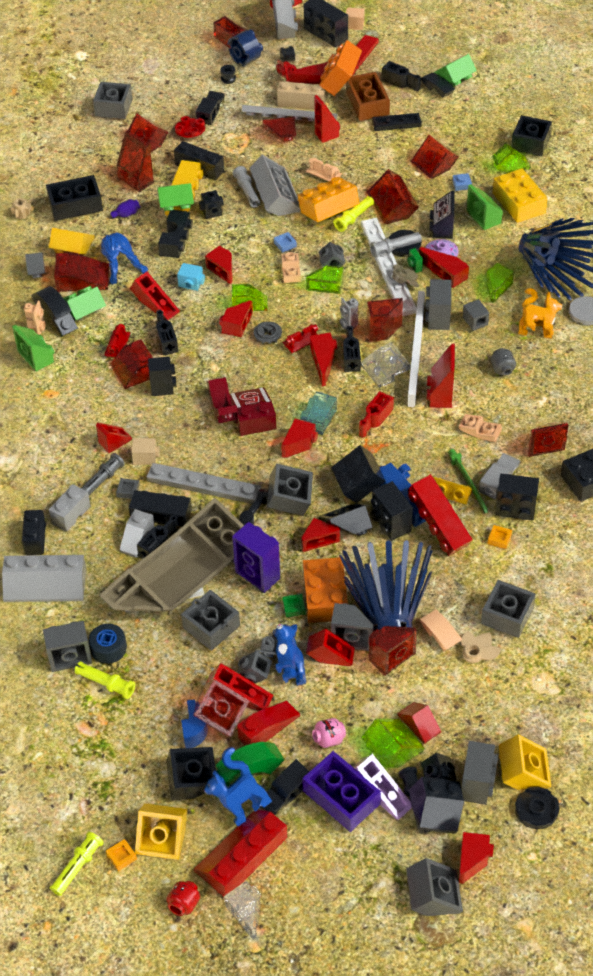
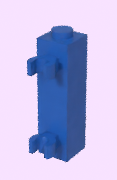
M391 462L379 467L386 480L382 485L393 481L413 507L412 525L417 527L426 522L420 516L416 504L408 497L407 490L411 484L407 481V478L410 477L407 471L411 470V468L407 464H403L397 469Z

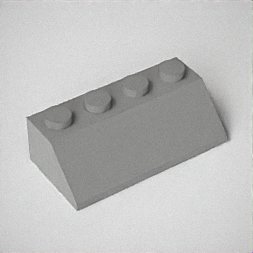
M272 0L277 39L295 38L298 24L294 22V18H296V10L292 8L294 0Z
M261 155L250 167L252 178L255 180L256 188L259 190L260 198L264 202L265 210L277 216L301 212L297 194L285 167Z
M84 555L4 556L2 569L3 601H84L86 579Z

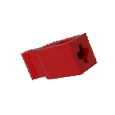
M381 391L377 393L366 407V417L359 422L360 437H366L371 427H379L393 411L394 397Z

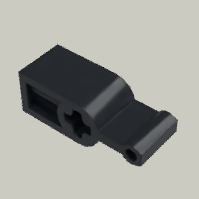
M388 61L382 67V81L399 88L409 87L414 89V91L420 90V75H414L410 73L408 68Z
M209 91L207 97L202 99L196 110V119L202 118L205 124L212 125L219 112L220 104L225 98V93Z
M157 310L156 329L162 354L164 356L177 353L178 342L172 323L164 320L162 310Z
M347 326L346 338L343 341L344 372H361L359 340L353 337V326Z
M170 516V520L164 526H155L137 544L138 557L144 559L179 530L177 516Z
M295 759L273 781L270 789L267 791L272 802L265 807H261L276 815L285 804L292 802L303 791L302 778L310 771Z

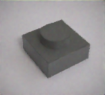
M120 478L116 491L117 497L132 499L134 490H139V480Z

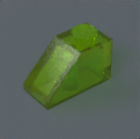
M507 143L492 155L493 164L499 171L503 170L505 173H510L521 168L524 170L531 168L527 158Z
M496 263L492 268L490 267L486 272V286L492 303H495L513 284L514 271L499 263Z
M326 265L307 275L306 290L341 294L344 267Z
M232 284V306L250 300L253 303V311H268L267 295L250 284Z

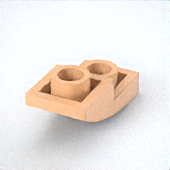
M288 252L281 254L284 283L301 282L298 253Z
M465 414L459 425L461 431L491 442H496L502 430L501 424L484 422L482 416Z
M437 609L419 620L429 636L435 638L444 652L462 640L453 626Z

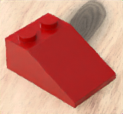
M451 343L433 365L431 375H427V386H430V389H427L426 400H430L431 408H452L455 371L454 343Z

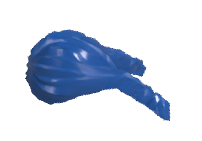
M113 233L106 235L102 239L101 253L109 261L111 272L109 281L112 285L117 284L118 281L117 256L119 252L125 254L133 266L142 274L148 271L147 266L140 264L139 259H137V256L132 251L131 244L124 235Z

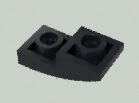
M431 72L421 77V81L430 91L435 89L442 98L453 93L455 90L447 80Z

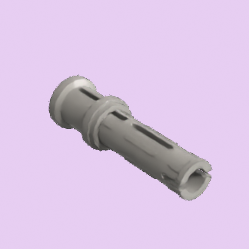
M244 166L236 167L233 170V176L237 179L238 186L243 189L252 208L258 207L257 203L260 205V200L251 185L252 180L247 175V169Z
M419 232L395 239L385 238L381 242H371L370 251L373 257H378L379 254H389L394 249L420 243L422 238Z

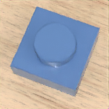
M469 173L452 176L456 191L468 190V185L472 184Z
M289 232L274 237V244L282 253L297 247L296 240Z

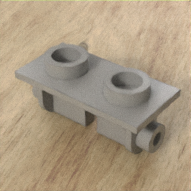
M341 298L340 324L343 329H346L347 326L356 328L358 325L357 312L359 303L355 298H351L349 301Z

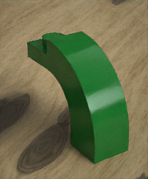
M270 742L252 743L235 750L231 755V760L243 761L248 765L251 774L257 772L271 774L285 760L277 746ZM222 760L215 765L218 769L217 773L223 777L227 787L232 785L241 776L240 770L229 769L224 766Z

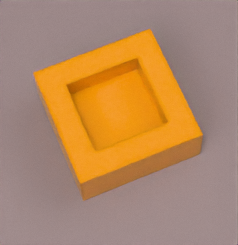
M493 525L487 544L507 549L512 536V530Z
M125 839L106 850V855L118 871L137 860L136 854Z

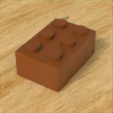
M371 72L351 76L346 82V93L359 121L390 115V99L377 73Z

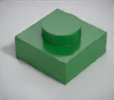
M416 248L410 249L409 257L407 258L409 267H412L415 273L422 272V257Z
M302 594L282 597L286 618L306 615Z

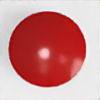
M188 116L181 117V121L174 127L175 133L185 138L199 136L206 129L204 119H195Z

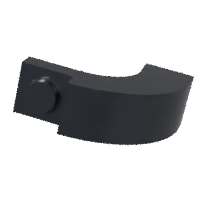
M48 286L31 295L35 304H37L38 300L40 301L41 308L50 315L61 337L78 329L70 314L71 309L55 288Z

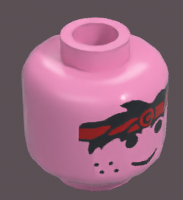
M336 718L318 721L315 725V730L312 731L314 741L318 742L322 748L340 745L346 736V730L341 721L339 722Z

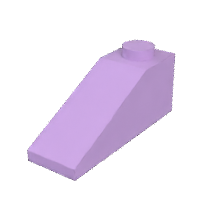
M373 754L364 757L353 767L381 790L380 806L396 820H399L412 808L410 800Z

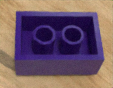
M248 522L232 536L235 572L265 593L281 579L279 542L273 536L264 533L259 526H254Z
M334 751L302 778L303 792L349 832H352L381 804V790Z

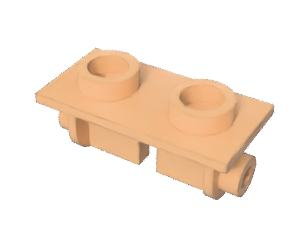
M310 158V167L306 170L307 173L326 181L342 175L336 166L327 163L323 165V162L317 158Z
M38 300L36 305L27 303L24 307V312L27 318V327L41 335L42 331L45 330L46 322L43 320V308H41L40 301Z

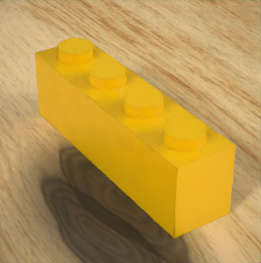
M181 160L171 186L191 183L194 200L195 190L199 188V180L203 178L201 164L199 162ZM179 206L174 207V210L189 212L190 208L181 209V207ZM165 211V215L168 216L170 211Z

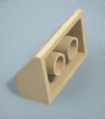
M279 82L277 90L278 106L314 109V96L318 95L326 103L328 91L319 86L320 84Z

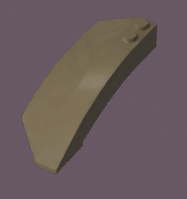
M214 498L163 544L133 567L128 568L99 596L113 610L172 611L199 591L234 560L232 536L244 525Z

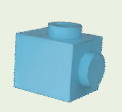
M183 263L177 274L178 287L198 291L200 285H203L205 281L203 268Z

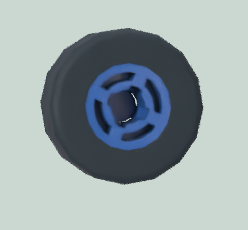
M102 624L94 628L89 635L90 651L96 661L103 664H111L119 661L125 655L127 649L124 631L119 626Z

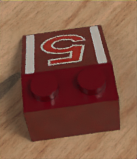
M264 387L230 394L233 405L237 407L236 422L240 436L277 429L273 403Z

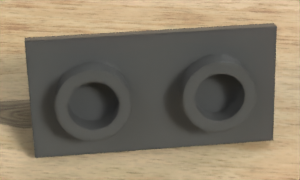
M273 632L264 637L261 646L256 649L265 657L277 655V640Z

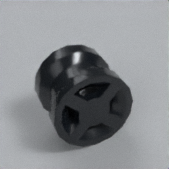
M293 46L280 48L282 62L295 61Z
M224 65L220 68L221 81L224 84H232L236 81V75H234L236 69L233 65Z

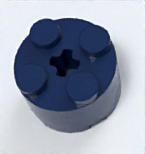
M244 30L228 40V44H230L229 53L237 64L241 63V66H246L260 58L263 46L258 42L253 30Z

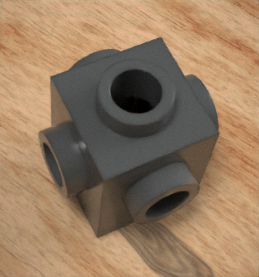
M332 242L322 247L318 252L322 266L333 273L343 266L346 261L342 247Z
M255 651L243 656L239 660L237 673L256 684L267 679L272 660Z

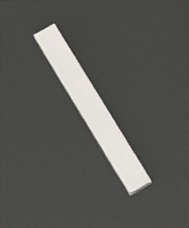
M377 218L361 221V227L369 246L371 242L377 243L385 239ZM393 253L379 254L378 257H375V260L400 317L415 314L417 308L406 283H398L392 278L393 266L397 264Z
M418 291L408 407H414L416 401L425 291Z

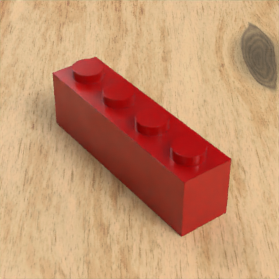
M431 474L409 487L407 490L409 499L416 504L420 516L426 520L430 532L437 537L441 549L448 556L467 547L472 542V537Z

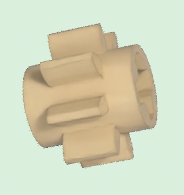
M23 198L16 199L12 202V207H10L11 213L15 214V217L19 219L28 217L31 214L30 210H32L31 203H27V199Z

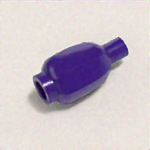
M129 199L120 203L116 210L110 212L112 218L118 216L125 218L136 214L141 207L137 199Z

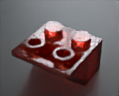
M226 16L213 22L214 37L228 48H230L228 40L231 37L247 30Z

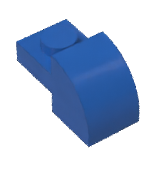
M195 699L187 700L189 719L181 720L185 748H194L200 745L208 734L207 716H202L201 707H196Z

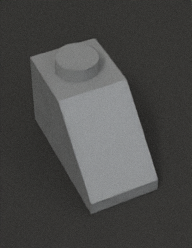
M134 510L126 523L120 546L121 553L138 558L137 544L154 528L153 515Z

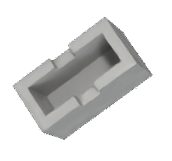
M72 484L49 508L51 523L67 532L76 523V519L91 507L88 492Z

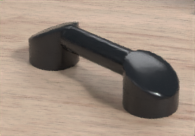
M268 488L259 489L258 497L250 508L240 514L239 521L243 525L248 522L255 525L254 514L262 503L267 504Z

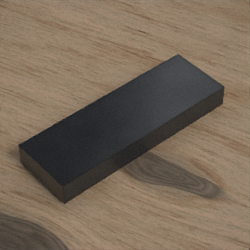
M419 113L372 117L374 131L422 126Z

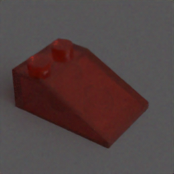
M127 130L117 161V176L131 188L141 192L154 183L150 145Z
M74 252L56 253L54 272L56 290L58 292L79 291L89 286L92 288L98 287L99 290H108L109 263Z

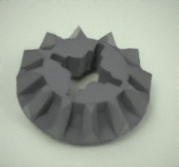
M262 322L254 329V337H256L257 341H261L262 344L265 342L271 344L272 341L277 343V340L282 335L281 327L274 322Z

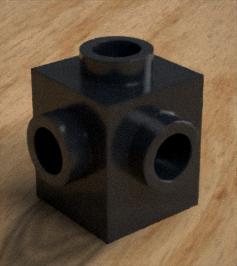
M217 190L201 193L199 207L206 219L222 216L224 202L222 196L218 195Z
M436 752L421 762L424 777L457 780L455 767L450 757Z

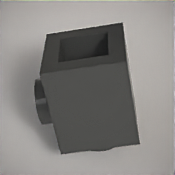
M42 252L25 254L28 275H32V278H40L42 274H46Z
M478 299L463 305L462 318L474 331L488 326L489 312Z

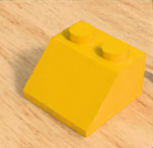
M52 228L49 248H53L56 253L64 254V251H69L70 255L80 257V254L87 253L95 235Z
M519 734L498 744L503 783L517 790H524L529 787H542L545 789L551 787L547 751L544 747Z
M144 803L138 811L135 854L179 860L186 830L187 809Z

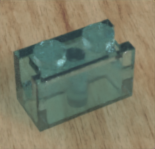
M316 391L313 398L309 399L307 409L302 411L300 420L316 424V432L323 435L337 410V397Z

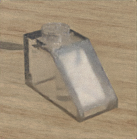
M245 881L226 894L224 899L226 908L253 940L257 937L261 910V893L256 886L253 885L251 887Z

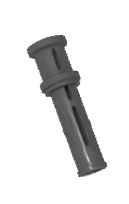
M112 453L110 459L105 464L102 463L99 466V471L81 489L87 491L90 496L107 478H112L116 470L125 465L123 459L116 453Z

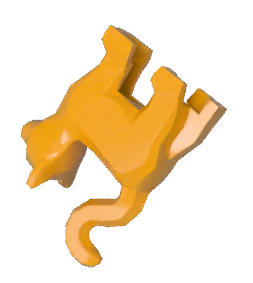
M528 288L525 290V293L531 295V297L525 299L522 303L523 313L519 322L518 334L527 336V327L535 331L536 326H542L544 338L552 339L555 314L562 309V304L558 303L556 299L551 298L550 292H548L544 307L533 305L532 303L538 299V293L534 289Z

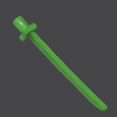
M455 449L449 450L448 454L452 459L451 464L457 465L467 484L471 487L483 512L487 513L488 510L484 501L461 464V453L457 454Z

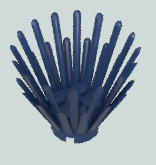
M562 218L540 228L529 229L531 232L528 234L524 233L519 242V252L523 254L522 259L527 261L540 286L543 288L542 280L551 293L554 292L560 298V294L550 283L551 281L568 300H572L571 296L547 270L580 297H583L584 294L575 287V282L560 270L588 287L593 288V283L582 277L585 273L572 266L575 265L593 273V267L579 262L590 263L593 253L569 248L592 249L593 240L562 239L589 236L593 234V230L560 232L593 225V222L583 223V220L571 222L575 218H569L562 221Z
M387 540L385 543L386 564H381L379 568L373 543L369 542L367 544L372 572L369 564L366 563L363 566L356 546H353L352 550L360 574L356 564L351 562L347 552L342 550L344 558L341 555L339 557L350 578L349 580L344 576L345 580L343 581L365 617L373 624V635L377 636V630H382L383 636L406 634L405 628L412 632V621L432 575V572H430L424 583L433 551L431 550V545L427 547L414 590L423 542L418 544L406 592L408 540H405L403 543L402 562H399L396 566L395 585L393 582L392 543L390 540Z

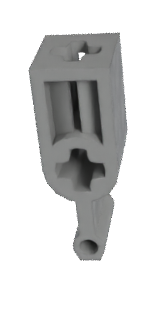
M503 453L497 463H493L480 480L479 492L496 500L500 473L512 475L520 465V460Z

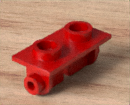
M277 60L276 70L282 77L288 79V75L296 72L297 68L295 65L290 64L288 61L282 62Z
M120 323L115 326L104 356L122 358L131 332H126L123 324Z
M310 324L302 329V332L298 331L288 335L282 343L291 353H294L310 345V336L318 335L316 332L318 331V326Z

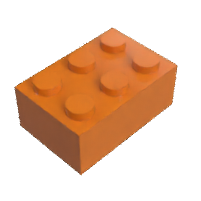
M348 40L344 44L341 43L336 49V54H331L328 63L324 68L325 71L320 77L322 80L319 86L335 97L351 78L362 50Z
M340 557L303 560L308 623L331 622L334 604H348L346 584L343 581L345 580L344 565Z

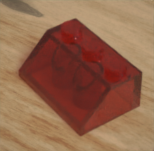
M390 169L366 192L368 196L373 198L374 207L384 224L409 219L419 208L402 177Z

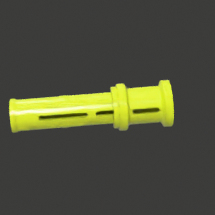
M367 196L351 210L344 211L340 218L338 217L333 221L335 228L340 232L345 231L347 226L352 225L358 216L374 205L373 198Z
M81 661L77 664L81 667H75V674L106 686L109 692H117L123 695L125 699H129L134 693L136 685L134 681L128 682L121 679L118 674H107Z
M90 831L86 833L85 840L79 847L77 846L74 849L75 855L49 887L53 893L62 896V893L75 878L85 862L88 863L92 860L93 853L104 844L99 836Z

